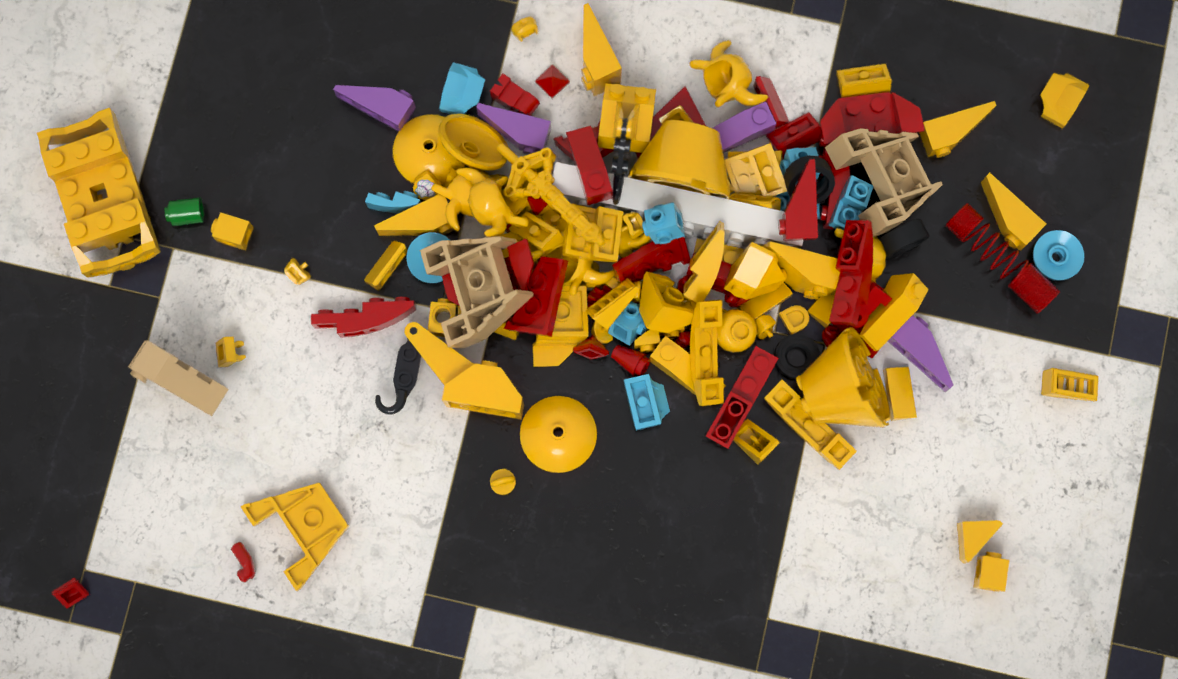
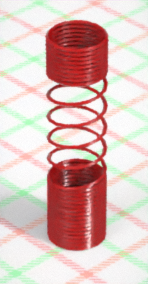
M966 203L946 223L945 227L949 228L961 242L967 241L985 228L971 247V251L977 250L995 237L980 258L982 261L1006 245L990 266V270L995 269L1016 254L1000 275V279L1005 278L1026 263L1018 275L1008 284V287L1019 298L1023 299L1036 314L1040 313L1060 293V290L1054 287L1051 281L1045 278L1032 263L1028 265L1029 260L1021 262L1005 274L1017 258L1019 251H1014L995 265L1009 246V241L986 255L999 237V232L975 247L988 230L990 223L983 225L965 239L984 219L969 203Z

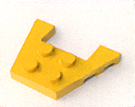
M321 483L298 488L284 494L271 496L241 506V509L254 527L277 512L305 553V557L283 571L296 591H299L349 527Z

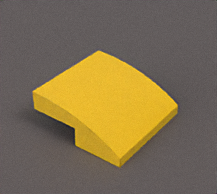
M771 143L724 159L735 193L773 197L787 192L785 180Z
M576 205L584 213L583 217L590 224L594 222L601 229V235L605 240V244L600 246L599 244L587 242L581 236L582 232L577 227H571L566 222L562 256L594 261L617 262L624 211L601 206L595 209Z
M547 205L539 215H532L526 211L521 216L528 220L527 227L512 225L509 230L522 239L527 238L528 243L544 252L564 242L566 221L561 217L562 214L554 207L551 208Z

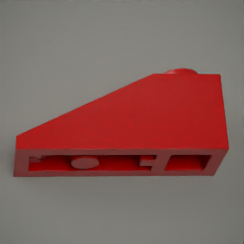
M591 125L566 132L587 206L612 199L613 190Z
M810 159L806 163L782 215L783 219L778 221L779 235H783V241L815 240L818 238L815 159Z

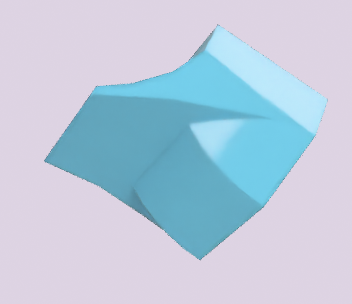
M452 63L442 92L440 112L465 114L468 109L479 103L485 79L478 74L477 69Z
M649 374L624 379L635 430L661 425L664 416L670 412L664 385L653 381Z

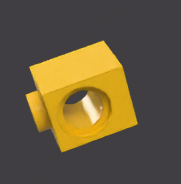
M220 212L218 219H214L212 223L211 233H213L212 237L217 242L246 251L254 227L247 220Z
M440 298L437 302H431L428 331L436 337H445L442 325L437 321L438 314L447 312L450 314V319L458 316L457 305L448 299Z
M986 552V556H978L973 588L1005 592L1009 560L1002 559V554Z

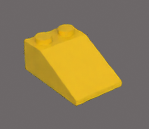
M589 3L584 4L583 69H581L583 77H581L585 89L587 91L591 90L595 97L604 92L606 83L621 84L622 68Z
M771 241L762 245V247L774 252L778 257L777 264L779 268L784 269L788 275L784 282L794 291L804 293L803 297L816 300L820 296H827L829 293L836 291L840 272L835 269L838 258Z

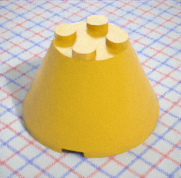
M852 327L845 329L800 376L796 377L797 384L804 394V398L801 399L802 406L806 413H812L816 423L883 428L889 425L886 421L891 420L886 391L878 369L872 370L867 356L871 355L868 347L859 336V333Z

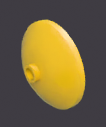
M433 114L418 116L408 121L396 135L393 144L394 162L400 174L413 184L417 176L428 169L444 186L447 175L452 169L457 171L465 167L464 164L447 152L440 140L438 129L445 117ZM427 143L433 144V148L430 150L424 147Z
M451 114L446 116L440 123L438 133L444 148L462 164L483 171L497 170L506 164L507 159L497 151V147L501 143L505 145L507 143L501 134L486 122L470 115Z
M552 396L538 401L527 411L521 423L520 441L525 455L535 466L548 472L565 473L577 469L589 459L596 445L597 428L592 414L582 403L570 397ZM555 428L563 430V434L560 437H556L553 434Z

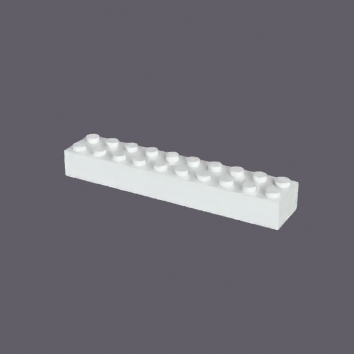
M560 162L555 163L553 172L555 181L552 185H555L572 204L595 209L601 206L624 211L623 214L635 211L645 221V210L652 209L656 205H666L674 202L682 213L684 237L696 235L705 240L717 223L722 221L725 231L724 242H727L728 246L742 248V246L748 247L751 242L762 246L771 241L799 249L802 247L803 240L783 241V235H779L778 221L783 219L784 211L624 177L618 205H614L612 199L587 206L576 166ZM607 173L613 190L614 174Z

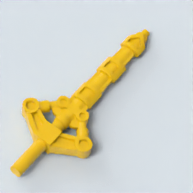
M504 143L498 145L497 151L512 164L507 186L504 189V195L510 201L515 202L519 198H526L527 196L538 199L541 196L551 208L554 207L562 214L561 217L571 227H577L582 232L581 236L587 242L599 244L600 246L605 244V240L601 235V229L594 222L590 224L583 217L584 213L574 203L571 204L555 185H552L555 181L552 176V170L556 155L550 148H543L541 151L518 157ZM543 166L544 171H541L539 173L535 172L536 169ZM526 180L529 182L527 189L522 188Z

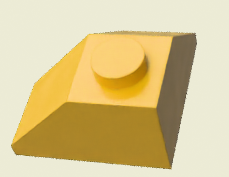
M751 242L732 264L724 289L736 297L748 300L776 291L787 279L788 275L784 269L779 268L777 264L779 259L774 252Z
M646 271L643 278L639 312L646 328L651 331L670 333L692 324L696 303L674 288L675 282L667 276Z

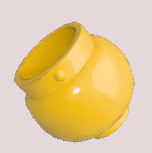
M739 309L728 310L722 313V326L717 327V344L724 350L732 353L742 352L750 348L757 335V326L753 317Z

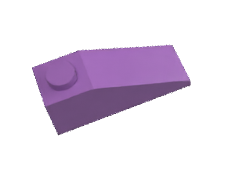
M335 85L333 89L336 96L397 131H400L407 123L416 108L414 100H412L413 97L404 90L398 92L393 88Z
M765 101L738 113L712 129L720 133L724 153L774 131L776 122Z
M477 103L478 115L516 148L523 151V154L529 155L546 148L551 131V121Z
M912 315L888 342L946 392L954 384L933 334L928 329V324L918 316L915 318Z

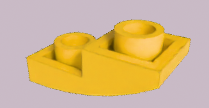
M682 327L670 333L648 330L634 341V350L640 349L642 353L653 352L660 343V336L675 339L679 337V333L684 332L685 328Z

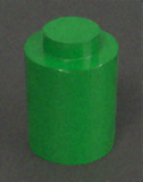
M198 197L169 201L168 206L165 207L166 221H171L172 226L203 223L205 221V213L202 199Z

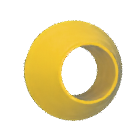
M665 120L628 175V178L720 198L726 196L725 199L730 198L720 133L715 129L696 123Z

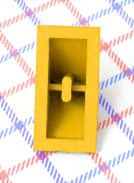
M748 418L742 423L733 440L758 465L780 443Z
M1000 520L964 521L957 523L960 561L963 564L969 563L1003 523Z

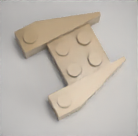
M860 128L841 134L825 147L836 170L862 162L880 199V202L873 204L858 215L860 220H870L872 222L873 237L887 233L905 221L910 214L943 185L941 181L934 184L930 183L911 145V142L919 137L917 133L901 132L900 134L888 133L886 130L869 132L868 129Z
M500 236L481 239L443 240L420 250L428 275L443 276L450 273L462 314L441 323L448 347L467 348L486 340L533 296L531 291L513 290L502 250L517 243V239Z
M144 340L128 365L132 369L130 374L144 383L148 379L210 416L214 414L229 390L148 340Z

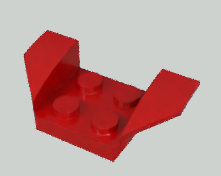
M884 92L839 98L820 120L824 144H830L841 134L860 128L868 129L869 132L886 130L888 133L893 134L925 131L920 108L893 92L891 94Z
M526 238L508 246L509 257L504 258L513 290L529 291L528 282L534 260L528 239ZM450 273L443 275L442 279L448 300L459 306ZM531 298L524 305L531 303Z

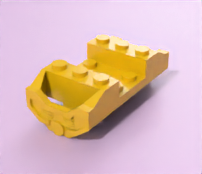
M111 108L98 111L89 119L66 127L49 128L37 132L40 151L48 177L55 182L67 219L64 227L70 246L83 275L89 278L108 275L118 270H129L135 267L136 264L148 261L161 252L116 115ZM66 144L51 150L49 149V145ZM106 188L108 197L103 199L102 194L97 195L96 191ZM141 233V245L131 252L92 262L84 254L102 246L112 250L118 248V243L123 242L125 245L134 242L132 236Z

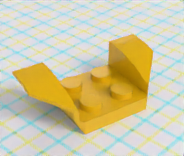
M580 284L574 296L569 293L570 286L563 285L552 337L536 335V341L532 344L533 367L559 366L573 352V347L583 342L589 336L588 313L586 312V285Z

